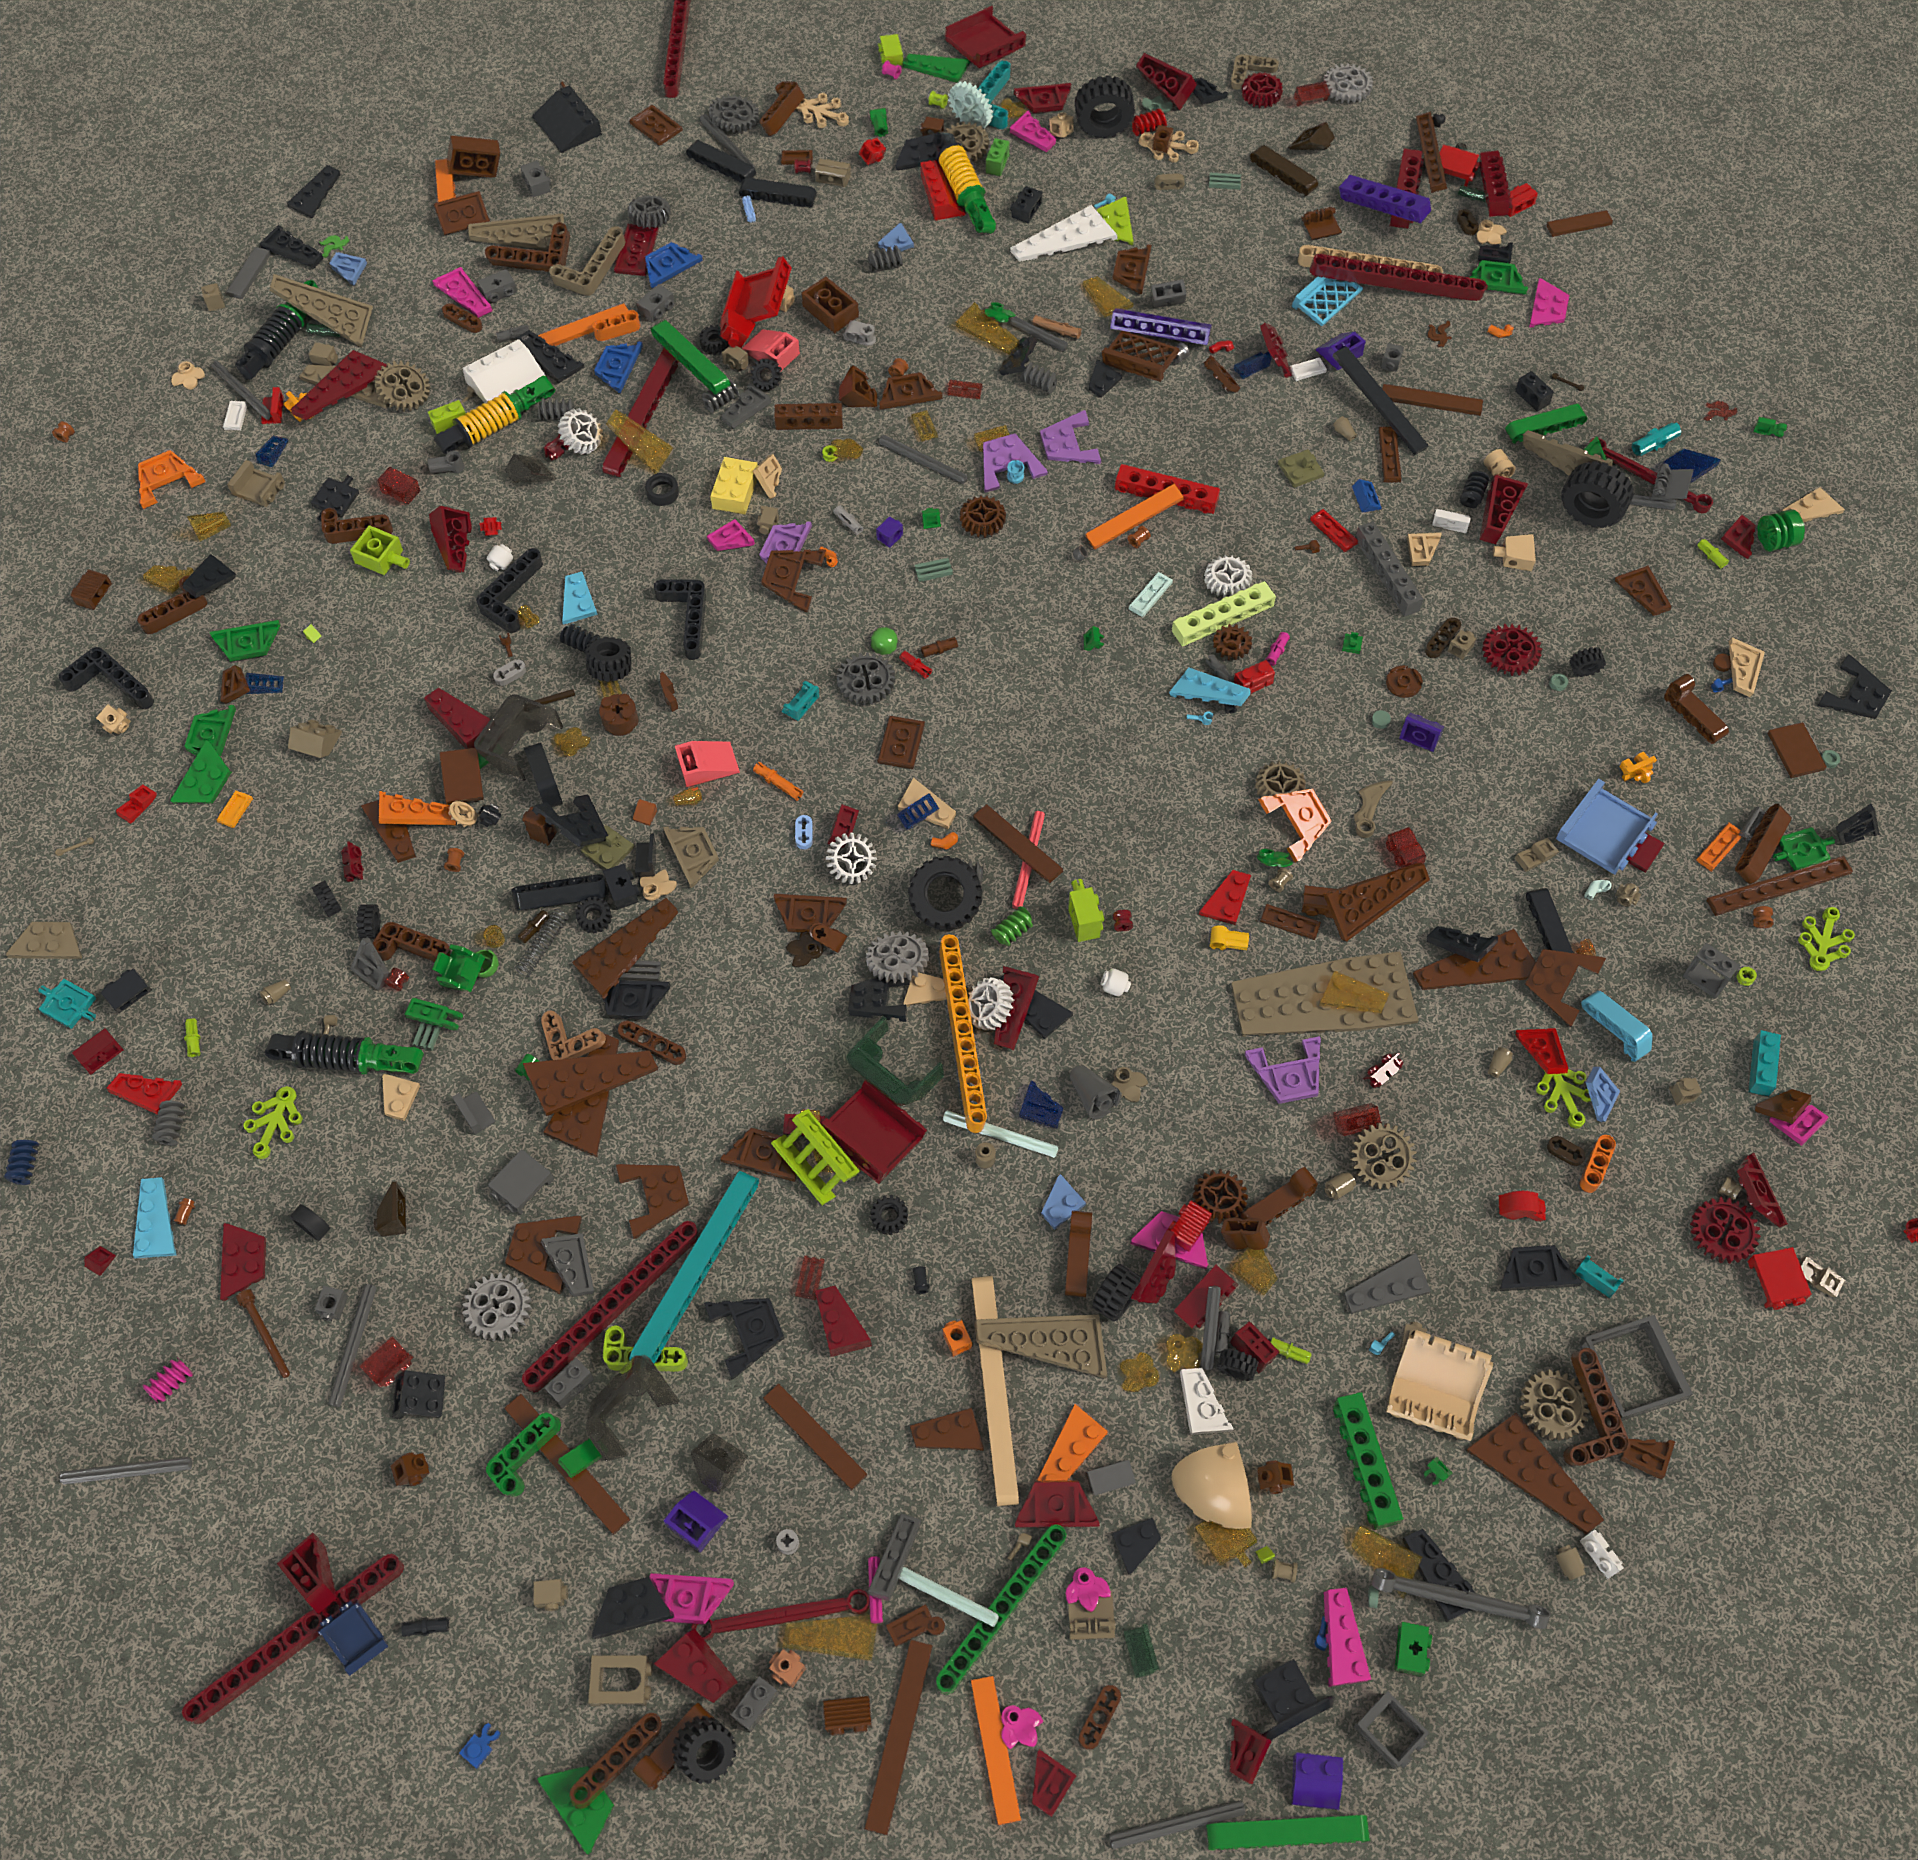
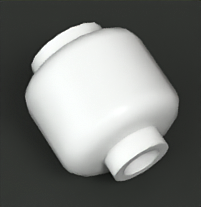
M503 544L495 545L487 556V560L490 562L489 566L496 571L499 569L506 570L513 560L512 551Z
M1114 968L1105 971L1101 979L1103 990L1118 997L1124 992H1128L1131 982L1128 981L1127 973Z

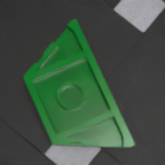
M1482 260L1469 277L1484 280L1487 283L1486 290L1527 294L1528 287L1522 283L1523 278L1517 272L1515 264Z
M279 620L212 631L210 635L230 662L266 656L281 624Z
M229 705V709L219 712L216 709L206 714L195 715L184 746L186 750L197 756L205 741L208 740L216 752L222 756L235 715V706Z
M208 740L205 741L170 801L172 803L213 804L232 772Z
M588 1766L539 1777L537 1780L586 1854L589 1855L615 1805L605 1790L586 1808L578 1809L572 1805L570 1797L571 1788L590 1769ZM593 1776L592 1780L595 1783H599L596 1777ZM579 1790L574 1797L576 1800L582 1801L586 1799L588 1794L584 1790Z

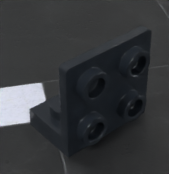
M404 1370L397 1375L392 1419H402L407 1414L432 1418L442 1417L445 1376Z

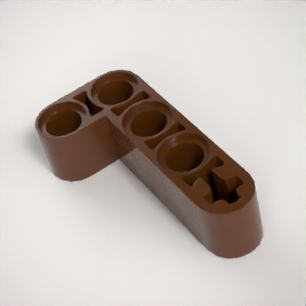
M783 81L775 87L779 96L760 119V124L768 136H772L779 131L804 99L805 95L797 82Z
M327 508L321 513L322 532L326 541L330 544L357 541L369 525L389 534L393 532L390 519L384 514L340 520L336 510L333 508Z
M184 576L179 580V586L183 593L138 616V623L146 634H154L206 607L207 600L204 594L195 598L183 588V583L189 576Z
M1683 674L1670 683L1664 695L1665 701L1670 702V706L1679 714H1682L1683 718L1692 727L1695 726L1696 730L1710 744H1715L1729 734L1728 726L1692 693L1695 681L1691 675Z
M395 922L384 924L372 943L382 961L391 959L397 948L433 962L436 961L439 952L449 957L452 952L448 943Z
M1302 1167L1291 1176L1288 1183L1247 1209L1239 1218L1242 1220L1259 1218L1267 1226L1273 1222L1272 1219L1275 1217L1277 1219L1288 1212V1208L1291 1206L1294 1208L1303 1202L1306 1196L1310 1197L1315 1192L1318 1182L1306 1167Z
M1074 1210L1071 1212L1065 1296L1086 1297L1092 1212Z
M696 1703L650 1756H644L634 1767L632 1772L652 1791L659 1786L658 1782L660 1780L663 1781L674 1769L673 1765L675 1762L673 1756L675 1755L672 1753V1747L676 1746L673 1741L675 1737L679 1736L678 1730L680 1728L683 1730L686 1727L685 1723L687 1721L693 1722L695 1717L700 1719L702 1716L713 1717L700 1703Z

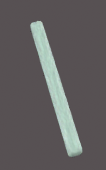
M946 1110L943 1116L944 1122L967 1129L964 1115ZM972 1119L974 1122H981L979 1120ZM985 1123L983 1130L979 1132L980 1134L1051 1157H1056L1058 1152V1146L988 1123Z
M903 1567L899 1577L900 1580L991 1626H995L999 1618L997 1613Z

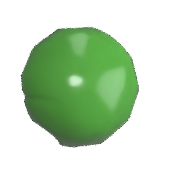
M880 627L873 632L871 647L876 653L886 655L892 653L897 648L898 637L893 629Z
M491 950L476 952L485 956L477 977L488 978L494 975L499 966L497 956Z

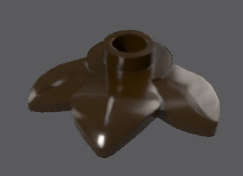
M802 932L799 940H793L786 946L787 951L795 955L792 962L794 967H802L809 964L811 959L819 958L823 952L822 944L812 938L809 932Z

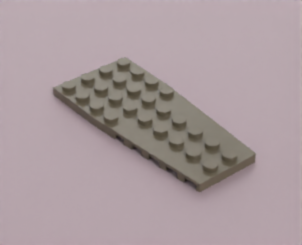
M1400 951L1344 958L1233 981L1231 984L1243 1037H1246V1035L1266 1036V1034L1285 1035V1033L1305 1034V1032L1315 1031L1316 1033H1325V1031L1334 1030L1335 1032L1361 1031L1415 1024L1419 1021Z

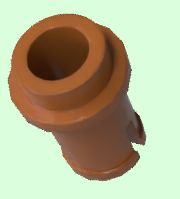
M187 1198L179 1201L178 1204L180 1206L173 1222L186 1226L192 1209H195V1202Z

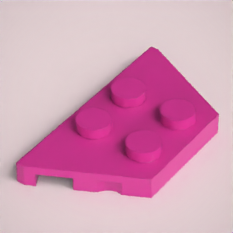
M1539 278L1529 327L1533 328L1539 324H1544L1545 326L1552 323H1563L1569 295Z
M1161 1211L1132 1238L1130 1244L1155 1252L1172 1221L1177 1222L1179 1217ZM1201 1233L1190 1252H1187V1250L1175 1243V1258L1207 1269L1208 1262L1203 1234Z
M650 1573V1578L657 1585V1590L663 1595L666 1605L674 1613V1618L664 1620L665 1622L706 1624L734 1586L733 1580L726 1578Z

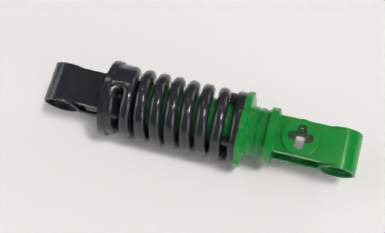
M308 280L303 283L318 288L314 280ZM286 302V305L280 304L276 307V310L256 334L252 336V339L244 344L245 353L235 363V366L245 380L254 378L263 366L268 368L272 365L276 357L284 350V347L304 327L303 320L307 317L306 313Z
M298 1031L296 1036L273 1034L264 1051L266 1057L271 1060L292 1061L295 1068L352 1071L353 1073H362L364 1075L370 1071V1068L375 1071L387 1070L414 1074L418 1072L424 1056L423 1051L419 1048L384 1045L383 1043L373 1044V1040L370 1037L351 1038L350 1036L343 1037L342 1035L336 1037V1035L329 1036L328 1034L321 1035L320 1033L314 1035V1033Z

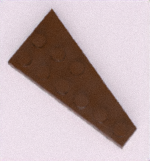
M1515 929L1498 935V943L1479 962L1454 954L1414 971L1413 976L1422 990L1440 989L1450 986L1460 987L1469 984L1499 983L1509 980H1526L1536 961Z
M650 1051L523 1063V1067L546 1117L658 1070Z

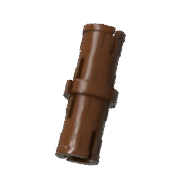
M955 637L942 641L937 640L935 643L922 646L921 652L924 654V658L938 653L943 654L944 651L958 648V643Z

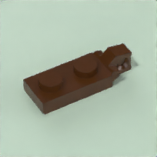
M1209 356L1204 362L1206 368L1214 372L1213 376L1223 383L1222 387L1226 391L1238 392L1241 387L1213 356Z

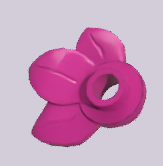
M1085 1567L1075 1571L1073 1582L1066 1589L1068 1604L1079 1600L1080 1604L1089 1612L1094 1611L1099 1597L1108 1598L1111 1596L1107 1582L1103 1578L1096 1577L1092 1570ZM1082 1575H1086L1088 1577V1581L1083 1582L1081 1581L1080 1577Z
M1014 1705L1006 1707L1001 1714V1721L1004 1725L1001 1737L1004 1744L1009 1749L1013 1748L1017 1742L1029 1747L1036 1746L1037 1732L1035 1727L1043 1722L1040 1714L1031 1708L1021 1710ZM1011 1713L1016 1715L1015 1722L1010 1719Z

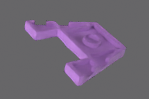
M1085 410L1040 431L1047 460L1066 462L1071 460L1079 461L1080 463L1094 462V464H1101L1098 449L1080 451L1073 428L1089 425Z
M1016 434L983 442L985 493L1000 488L995 474L1006 471L1009 462L1013 460L1021 461L1024 465H1027L1033 479L1047 475L1046 468Z
M1320 1036L1302 1040L1306 1059L1268 1066L1263 1047L1245 1051V1057L1279 1104L1318 1096Z

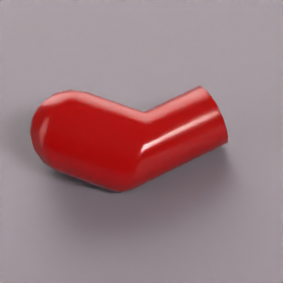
M1230 340L1218 341L1209 347V351L1214 354L1225 348L1227 352H1230L1234 349V345Z

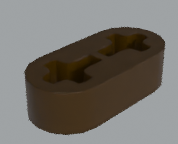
M1467 209L1460 210L1457 215V222L1466 235H1475L1479 226L1471 211Z
M1560 1136L1552 1137L1547 1144V1150L1550 1154L1572 1166H1579L1585 1160L1586 1155L1581 1147ZM1556 1142L1560 1144V1148L1557 1150L1554 1148ZM1575 1152L1579 1154L1576 1160L1573 1159L1572 1155Z

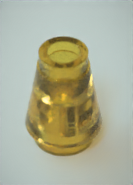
M692 786L673 795L676 806L698 804V802L702 801L699 787L694 788Z

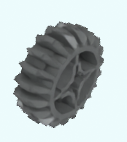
M643 195L642 197H637V199H632L628 206L630 221L638 227L656 228L666 224L671 217L669 202L665 198H661V196Z

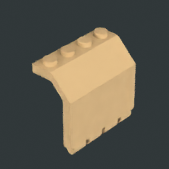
M1415 1330L1414 1335L1409 1334L1395 1373L1386 1412L1396 1418H1405L1411 1420L1414 1424L1431 1427L1437 1432H1446L1457 1439L1471 1441L1477 1409L1493 1368V1362H1490L1492 1355L1476 1350L1473 1356L1471 1355L1472 1348L1455 1343L1452 1349L1450 1348L1451 1341L1434 1336L1431 1342L1429 1341L1430 1334Z

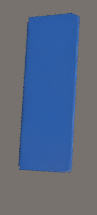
M1359 479L1352 488L1361 512L1382 509L1372 482Z

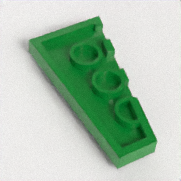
M908 54L903 62V67L958 83L969 66L970 60Z

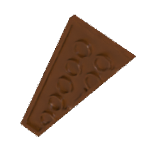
M1417 863L1323 893L1341 939L1347 942L1428 882L1430 878L1425 864Z
M667 898L663 899L572 962L574 967L597 993L605 999L612 986L615 987L619 983L618 979L622 974L628 972L646 951V946L650 942L653 943L658 932L661 929H665L678 914L677 908Z
M605 1034L606 1040L603 1046L589 1052L587 1057L617 1054L619 1039ZM604 1092L554 1113L544 1130V1134L598 1157L599 1143L610 1092Z
M1517 1413L1466 1450L1527 1494L1538 1499L1543 1505L1561 1515L1566 1521L1585 1534L1604 1521L1598 1511Z

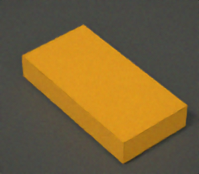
M235 790L216 819L217 822L234 828L253 800L252 796Z

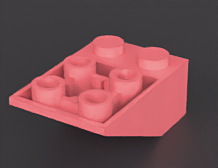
M763 329L742 348V350L757 361H760V359L774 360L782 370L800 354L798 339L786 332Z
M690 741L675 746L686 787L740 773L730 742Z

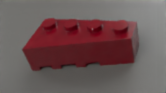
M1146 53L1142 55L1136 64L1140 74L1165 98L1173 103L1178 110L1182 109L1197 85L1192 75Z
M1495 474L1488 487L1479 540L1497 544L1528 483Z
M439 687L424 697L428 709L465 749L478 748L488 739H493L500 734L496 722Z

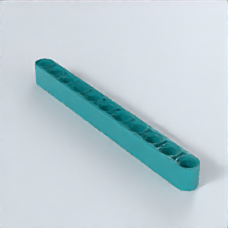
M742 1171L737 1173L632 1349L630 1361L647 1369L653 1367L759 1185V1178Z

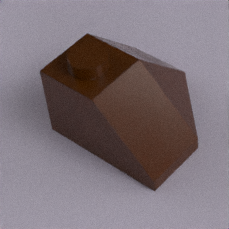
M852 365L839 387V401L849 407H877V392L874 388H870L866 381L868 377L865 372Z

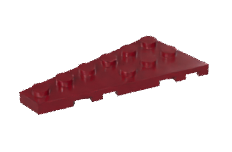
M352 350L291 408L292 414L304 420L322 412L323 408L329 404L333 406L342 397L346 399L366 388L368 383L375 380L378 370L381 371V366L386 367L387 364Z

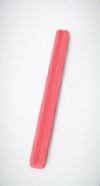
M1036 811L1034 814L1028 838L1036 846L1038 845L1045 817L1044 812ZM1024 861L1022 862L1012 902V908L1014 909L1023 906L1032 870Z

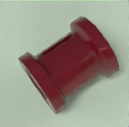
M795 159V174H798V172H808V174H811V159L807 161Z

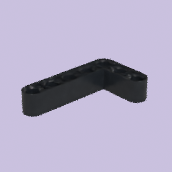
M530 548L525 551L476 599L480 613L509 633L519 631L521 624L518 614L503 603L543 566L538 549Z
M661 579L654 583V591L658 601L687 602L683 646L685 655L689 660L698 659L702 651L706 605L704 583L701 580Z
M100 647L90 649L61 671L58 676L65 689L73 692L101 673L139 708L149 709L154 704V699L148 689Z

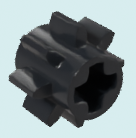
M492 803L487 806L484 804L477 815L480 818L479 820H481L480 823L486 827L496 825L501 817V813L498 810L499 807Z

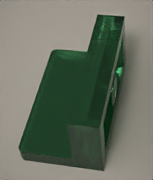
M1143 1624L1141 1628L1125 1631L1123 1634L1135 1679L1158 1673L1159 1666L1147 1624Z

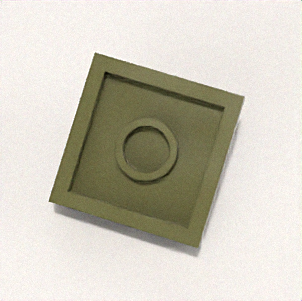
M1309 449L1278 460V465L1293 488L1324 477L1323 470Z
M607 825L604 826L608 834L606 841L586 845L581 849L583 855L604 870L617 866L635 848L634 844Z

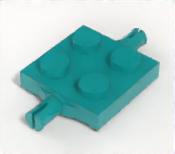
M63 979L52 990L44 985L39 988L38 992L46 996L44 1003L39 1007V1011L66 1027L72 1029L82 1017L89 1021H94L96 1018V1014L88 1011V1009L97 998L66 979Z

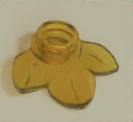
M1006 98L1001 102V108L1008 111V118L1012 116L1021 117L1028 111L1024 109L1025 105L1022 102H1012L1010 98Z
M846 438L844 441L836 439L831 442V445L837 448L833 456L856 459L861 457L863 453V448L852 439Z
M578 727L568 729L565 734L557 733L554 737L555 744L560 746L561 751L566 756L575 755L579 748L586 747L591 740L590 737L582 736L581 729Z
M1180 1334L1171 1335L1166 1342V1347L1169 1351L1166 1361L1169 1368L1173 1372L1178 1371L1181 1366L1186 1369L1199 1368L1197 1353L1202 1352L1203 1343L1193 1336L1185 1338ZM1175 1341L1180 1342V1348L1175 1347Z
M1140 1352L1137 1360L1127 1359L1120 1363L1122 1372L1127 1376L1121 1386L1126 1391L1138 1392L1144 1387L1155 1386L1159 1381L1160 1375L1153 1366V1359L1146 1353ZM1147 1373L1152 1374L1150 1378H1145Z

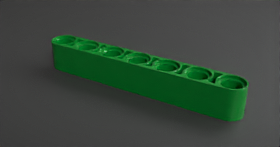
M663 320L650 328L653 337L713 394L716 395L730 387L727 376L667 320Z
M1367 1815L1228 1822L1206 1825L1208 1849L1211 1851L1216 1849H1239L1242 1847L1249 1849L1262 1848V1846L1284 1847L1286 1845L1302 1846L1313 1843L1314 1845L1332 1844L1333 1842L1338 1844L1370 1841Z

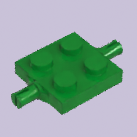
M1813 827L1784 835L1779 842L1782 852L1773 854V859L1776 862L1787 859L1794 871L1831 859L1826 846L1835 844V839L1832 836L1822 839L1817 835Z

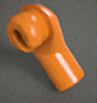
M820 547V549L826 550L825 558L829 567L836 566L838 563L836 553L827 548Z
M951 832L943 839L933 837L931 846L947 850L958 842V835L955 832Z

